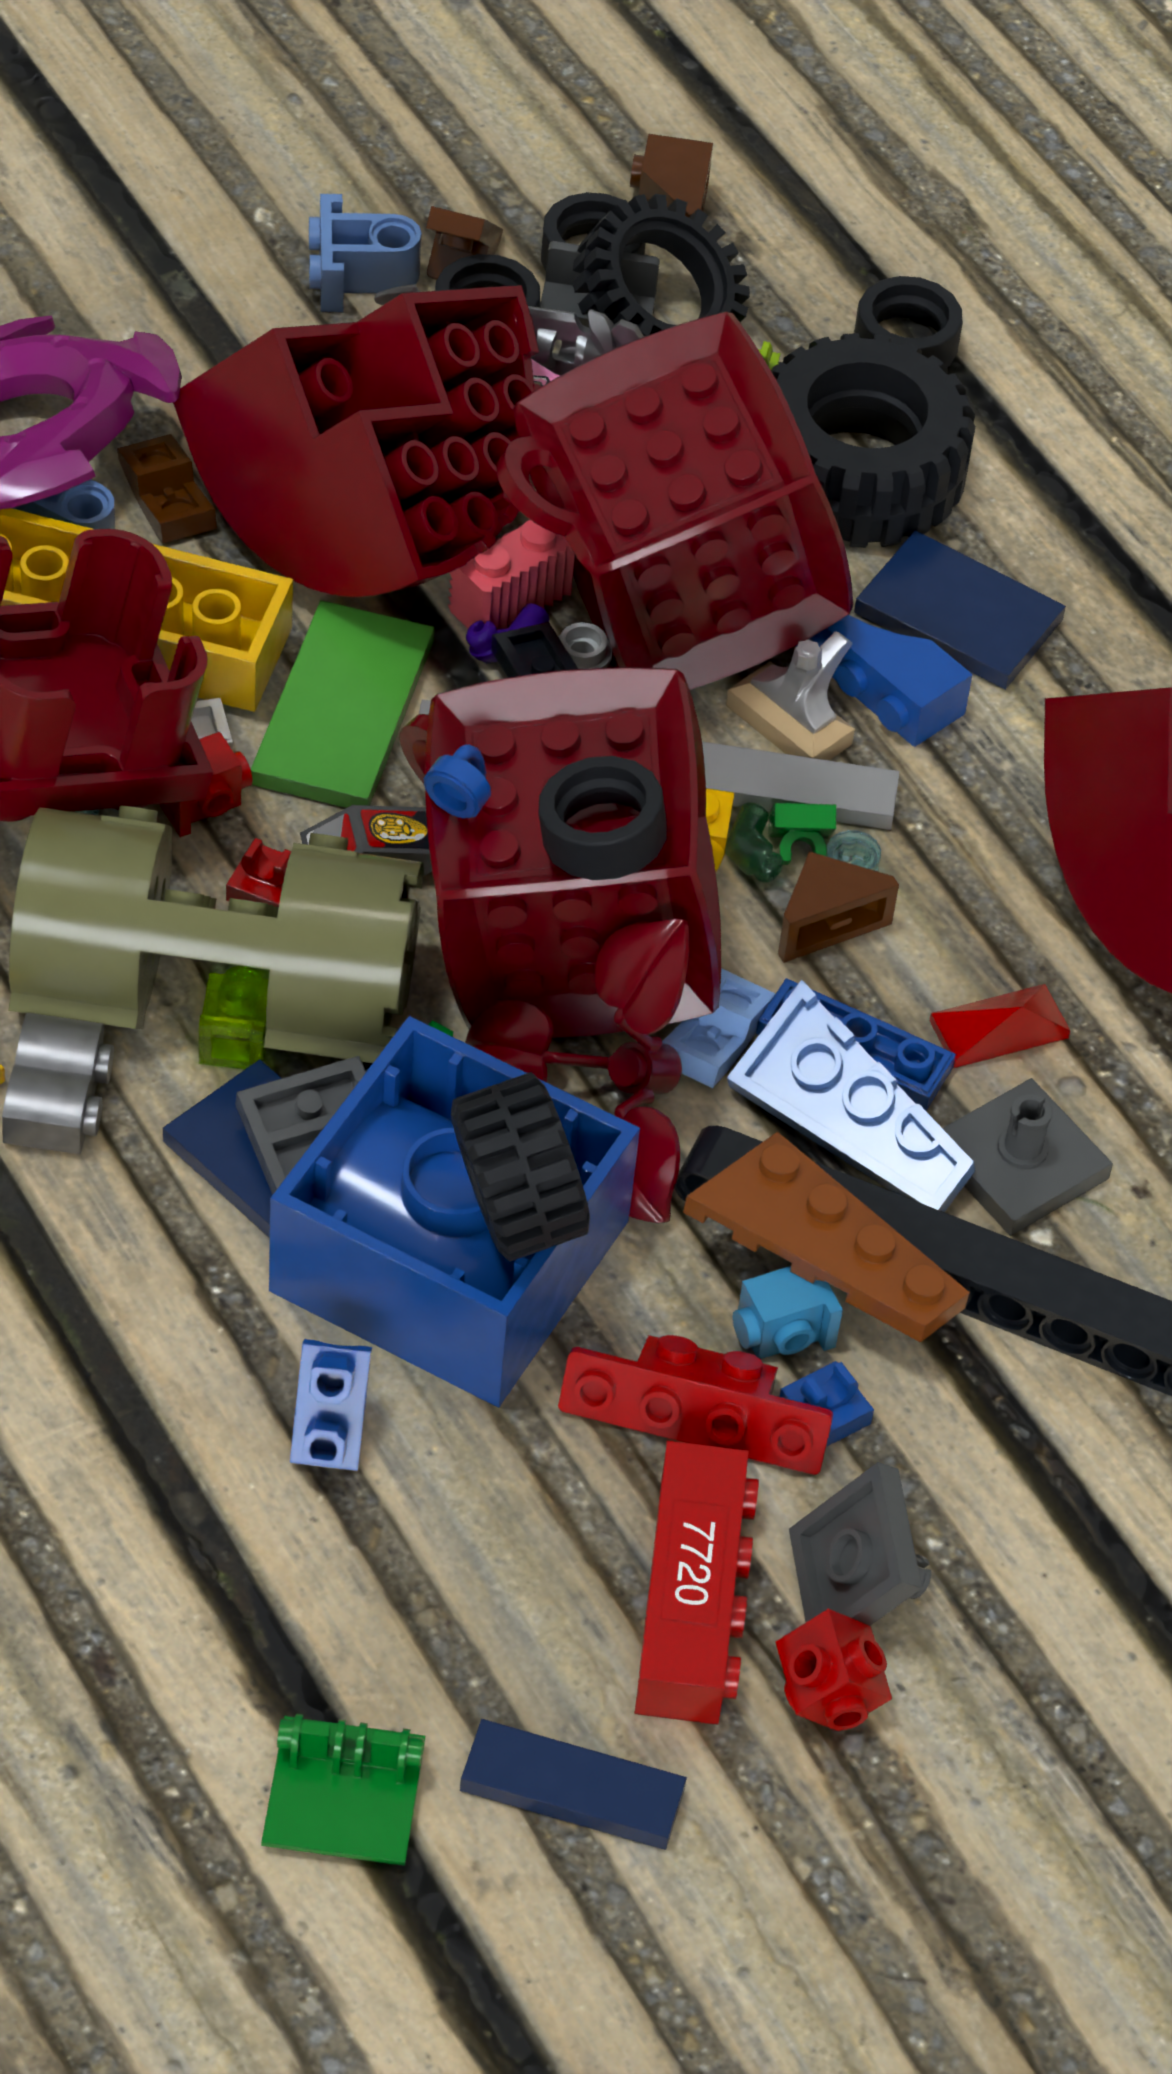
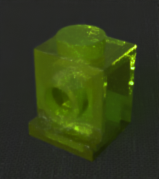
M244 966L229 968L225 974L209 973L203 1011L199 1019V1064L246 1069L259 1059L264 1062L269 979H262L257 971ZM217 1035L250 1038V1042L216 1037Z

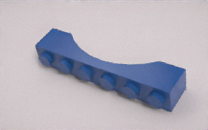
M850 615L809 638V640L817 642L820 647L837 631L853 643L842 658L832 678L837 681L843 692L851 697H856L878 716L881 723L888 730L897 732L913 747H916L966 713L973 674L930 639L897 634L869 625Z

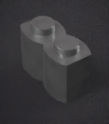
M26 1013L3 1107V1143L80 1154L85 1135L97 1136L102 1113V1097H95L94 1094L97 1082L109 1083L114 1056V1045L103 1044V1023Z

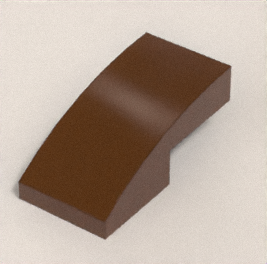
M172 434L117 448L118 459L131 490L162 544L217 529L215 508L194 482L192 461Z

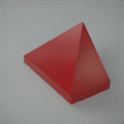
M1046 984L933 1012L929 1020L943 1048L956 1054L953 1068L1068 1039L1070 1035V1029Z

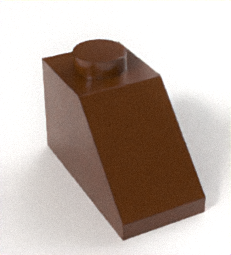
M648 134L644 156L634 154L630 187L639 188V195L645 194L647 202L654 194L666 195L667 207L676 198L688 202L685 216L688 218L698 208L704 212L713 143Z

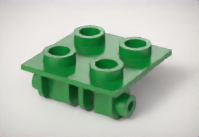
M296 1713L295 1717L284 1716V1719L280 1720L277 1738V1748L279 1749L261 1846L405 1866L426 1736L410 1734L411 1729L403 1728L402 1732L368 1728V1723L360 1722V1726L346 1725L347 1721L339 1719L338 1723L304 1719V1714Z

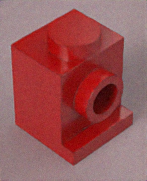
M221 732L199 739L214 772L206 799L159 804L180 838L191 834V823L207 817L222 815L229 809L241 806V789L252 785V773L245 756L240 751L234 753Z

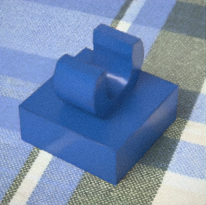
M835 1361L780 1390L779 1397L826 1408L833 1412L827 1446L857 1432L872 1422L874 1409L859 1391L858 1382L842 1362L838 1363Z

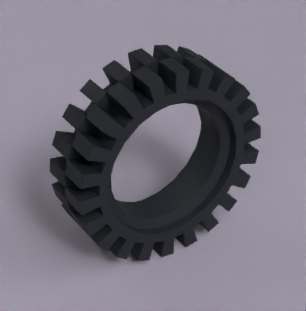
M645 194L634 196L629 202L625 199L617 204L580 243L577 251L581 254L574 260L573 271L581 274L573 281L574 293H588L578 303L582 315L588 314L589 310H594L605 314L614 325L623 319L636 324L645 337L676 325L667 324L653 317L630 294L621 271V259L626 246L636 243L657 245L680 260L692 274L699 288L701 296L699 318L721 312L733 313L739 322L746 318L749 307L742 304L750 297L749 286L740 285L739 283L747 276L744 264L730 266L729 262L739 254L734 243L723 248L717 243L726 232L718 224L709 232L702 227L708 216L706 213L698 208L688 218L685 216L688 202L676 198L667 207L666 195L654 194L647 202Z

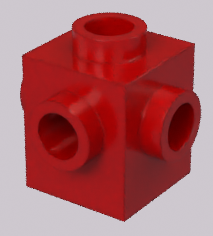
M828 1608L775 1641L786 1679L784 1692L797 1716L839 1732L862 1724L868 1718L870 1712L892 1700L884 1672L887 1668L886 1657L879 1644L875 1641L871 1626Z

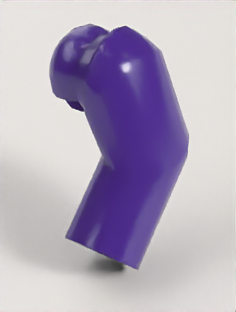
M528 603L523 607L509 628L497 630L495 624L491 621H487L485 624L481 620L477 621L466 632V641L470 645L469 652L477 660L484 663L498 662L491 651L493 634L549 622V615L540 606Z

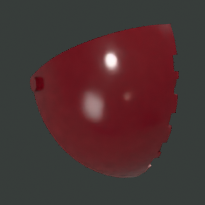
M522 285L402 293L357 322L273 328L181 387L179 399L173 402L195 465L212 500L230 527L257 556L285 577L291 578L307 588L338 596H376L427 583L466 565L475 556L490 549L496 542L495 537L500 533L503 526L513 522L519 510L504 493L497 477L496 468L499 458L513 440L519 438L514 417L516 403L542 387L534 383L531 360L532 356L539 353Z
M1172 687L1045 698V797L1055 853L1065 882L1079 911L1107 950L1128 970L1149 984L1172 994Z

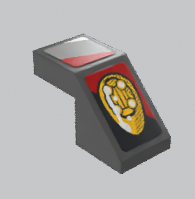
M351 805L300 832L302 844L309 845L310 833L348 838L347 850L423 862L424 876L432 872L426 807Z

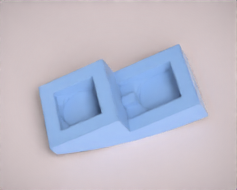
M721 968L719 1008L713 1014L682 1021L662 1041V1043L670 1045L677 1051L682 1064L681 1074L714 1088L755 1035L758 1020L775 993Z

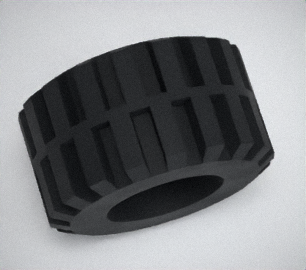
M532 1072L452 1100L451 1120L470 1182L497 1250L509 1262L588 1234L590 1211L569 1142L545 1085Z

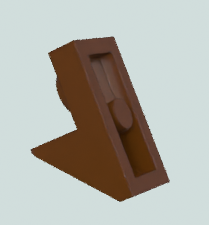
M431 206L426 228L435 232L436 235L429 259L427 275L430 278L438 279L445 267L460 258L476 254L494 255L501 241L503 229L483 218Z

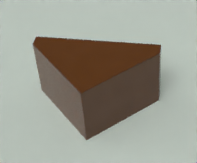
M809 851L784 913L778 949L779 957L785 963L891 925L899 889L898 882L894 876Z

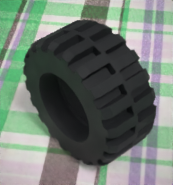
M859 333L843 334L840 340L831 341L829 337L814 340L809 344V349L805 350L802 346L785 356L783 362H779L771 369L801 432L816 476L832 508L843 541H849L850 547L866 548L868 543L880 542L881 547L897 545L901 542L902 537H910L915 530L922 534L930 531L931 525L934 527L939 525L952 513V507L959 503L964 492L976 426L974 425L975 411L972 401L966 395L967 390L954 373L947 375L948 368L934 355L929 358L923 356L920 347L905 342L902 346L891 343V337L875 334L874 339H864L859 337ZM845 432L865 433L883 438L893 443L894 446L884 448L858 447L841 442L830 435Z

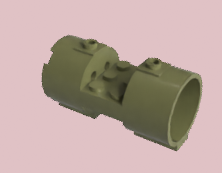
M120 806L118 817L49 808L38 809L27 836L15 895L9 952L11 995L8 1011L143 1029L145 1014L152 995L161 954L270 970L264 1048L340 1059L359 1056L361 1062L374 1063L399 1030L398 1027H391L390 1024L392 1014L403 1015L404 1009L407 1007L421 912L419 901L410 899L409 895L410 887L422 889L424 878L423 862L347 850L348 838L310 833L309 845L293 843L284 877L279 907H274L267 903L230 898L228 911L215 909L217 898L204 896V894L170 890L172 827L156 823L158 811Z

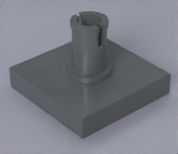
M1033 1078L1028 1079L942 1128L974 1162L975 1172L964 1187L1010 1236L1110 1178L1113 1163Z
M877 1462L789 1528L805 1622L829 1608L871 1626L905 1600L920 1597L930 1583L931 1570L922 1569L930 1565L929 1560L924 1556L915 1554L898 1468Z

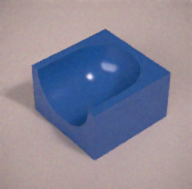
M409 1016L270 1198L269 1292L499 1408L629 1222L640 1128L540 1080L545 1085L556 1108L582 1181L590 1211L589 1232L587 1235L509 1262L497 1250L485 1223L456 1139L451 1120L452 1100L524 1075L526 1072Z

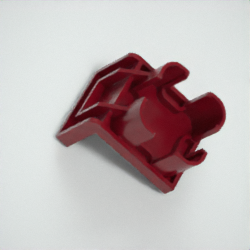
M118 529L86 530L80 533L74 540L59 602L1 606L13 553L7 539L0 536V821H20L35 815L39 808L70 812L108 808L119 810L120 806L144 808L151 804L205 800L214 772L191 720L207 668V653L199 636H182L178 640L170 671L157 643L172 591L171 572L162 553L148 540L131 532Z

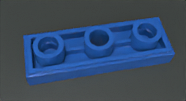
M788 978L784 980L758 1020L757 1035H760L798 983ZM812 990L817 995V1000L834 1018L838 1017L854 1034L855 1040L863 1049L891 1073L896 1079L897 1085L915 1104H920L927 1111L953 1069L956 1054Z

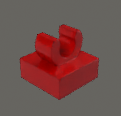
M255 838L226 884V900L229 901L230 898L267 903L268 905L279 907L291 851L284 849L283 852L264 846L262 840Z

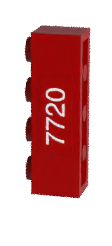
M667 1441L661 1478L634 1714L718 1725L723 1698L736 1699L741 1657L729 1656L728 1649L730 1637L741 1639L743 1637L747 1597L734 1595L736 1578L748 1579L753 1546V1537L740 1536L742 1519L754 1520L759 1479L746 1478L749 1451Z

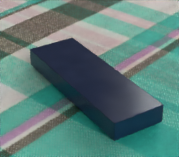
M481 1719L461 1776L460 1791L666 1850L685 1791L687 1777Z

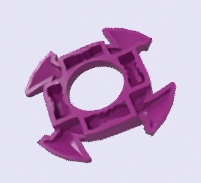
M52 315L18 319L1 325L0 402L24 395L54 394L72 400L73 403L55 416L17 434L0 436V510L17 507L59 494L95 478V472L89 461L124 430L135 414L131 403L134 391L166 403H173L179 399L182 375L173 349L157 334L138 331L134 332L133 338L120 342L69 335H46L56 328Z

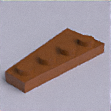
M779 1132L773 1134L686 1197L683 1213L701 1223H704L709 1217L733 1230L732 1240L754 1252L762 1246L792 1263L790 1272L812 1284L816 1280L830 1283L846 1292L845 1302L920 1343L966 1307L970 1293Z

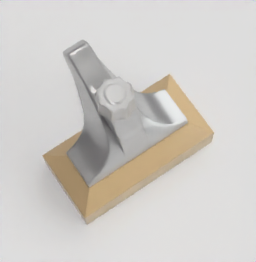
M837 631L820 647L817 642L809 639L799 641L789 667H779L769 661L728 689L726 706L785 754L830 761L853 743L855 729L834 713L827 696L829 682L842 658L853 643Z

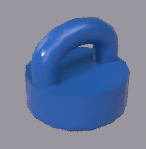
M470 744L460 746L453 756L443 755L438 757L424 777V786L429 797L438 807L456 817L472 818L477 816L491 796V786L486 779L484 757L477 747Z

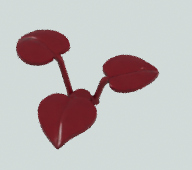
M669 919L628 925L614 932L604 942L596 961V989L599 997L605 1004L618 1008L614 1014V1023L637 1041L622 1044L611 1057L548 1051L553 1035V1023L550 1016L539 1006L519 1000L500 1002L483 1011L472 1023L465 1041L466 1044L526 1073L532 1072L538 1079L547 1082L548 1077L546 1063L608 1069L611 1080L621 1091L633 1093L632 1097L615 1108L614 1116L640 1128L629 1216L652 1223H667L670 1221L671 1198L680 1166V1143L676 1128L669 1117L655 1108L638 1106L641 1104H652L655 1100L654 1094H666L672 1091L677 1086L682 1073L681 1059L677 1051L670 1045L662 1043L660 1037H651L648 1034L656 1033L670 1022L681 1000L689 959L688 921L684 919Z

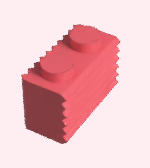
M528 520L523 525L497 538L490 549L479 553L468 561L466 565L449 572L452 577L449 580L452 586L449 588L451 596L448 597L451 602L448 605L450 612L467 628L480 620L484 624L487 621L493 622L497 630L508 628V625L512 624L526 604H536L544 609V605L553 606L554 600L562 601L563 595L571 596L575 554L564 536L550 532L533 521Z

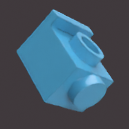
M791 1266L742 1281L738 1310H735L732 1316L734 1330L740 1344L745 1349L752 1348L754 1354L760 1359L779 1353L784 1355L795 1354L819 1341L823 1351L836 1348L843 1309L828 1282L816 1280L812 1284L790 1272Z

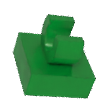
M775 803L768 813V837L782 838L777 848V857L780 864L789 865L792 857L791 846L797 841L809 844L813 853L826 856L827 847L824 839H829L836 830V804Z

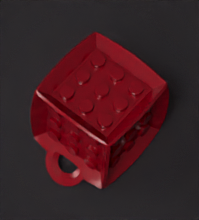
M721 312L695 319L617 347L555 378L516 403L514 417L519 438L513 440L498 460L496 470L499 483L506 496L521 513L542 528L564 536L575 554L573 570L575 582L592 623L601 628L607 636L612 649V662L616 668L677 669L684 673L689 689L692 690L764 662L798 645L799 641H805L850 614L853 608L850 569L844 542L832 508L816 476L801 432L779 384L753 340L733 313ZM529 474H530V477H531V479H532V481H533V484H534V486H535V489L533 488V486H532V484H531V482H530Z
M592 668L551 671L493 680L436 694L431 699L429 715H416L401 729L399 740L402 751L409 765L423 784L426 773L438 757L443 755L453 756L460 746L470 744L477 747L483 755L486 765V779L491 786L490 798L477 816L472 818H461L447 813L434 803L425 790L429 850L437 898L441 948L450 987L468 1029H470L474 1020L489 1007L504 1001L519 1000L539 1006L550 1016L553 1023L552 1038L624 1032L614 1023V1014L618 1008L605 1004L598 995L595 984V967L598 954L608 937L621 928L633 924L669 919H684L688 921L689 959L681 1000L668 1024L713 1014L719 1008L721 986L719 896L713 850L706 819V778L702 738L693 698L684 673L677 669ZM616 756L636 761L653 772L663 790L667 839L658 856L640 871L618 879L589 880L572 876L553 864L543 846L539 821V795L548 779L566 765L588 757ZM616 803L596 804L580 810L568 819L566 824L573 829L590 833L609 832L626 826L639 816L640 812L632 807Z

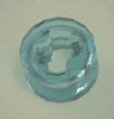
M847 830L837 833L830 839L827 844L826 856L848 863L852 861L851 864L879 872L878 865L881 861V848L877 840L869 834L856 830Z

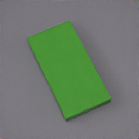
M320 600L250 769L253 779L252 785L345 808L351 805L370 806L434 642V627Z

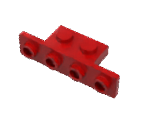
M648 1335L638 1361L581 1347H573L568 1355L558 1403L559 1410L565 1413L685 1443L749 1451L748 1459L812 1475H817L821 1471L833 1420V1412L829 1409L772 1395L778 1367L763 1364L760 1358L746 1352L731 1351L723 1354L699 1348L692 1340L677 1335H665L660 1338Z

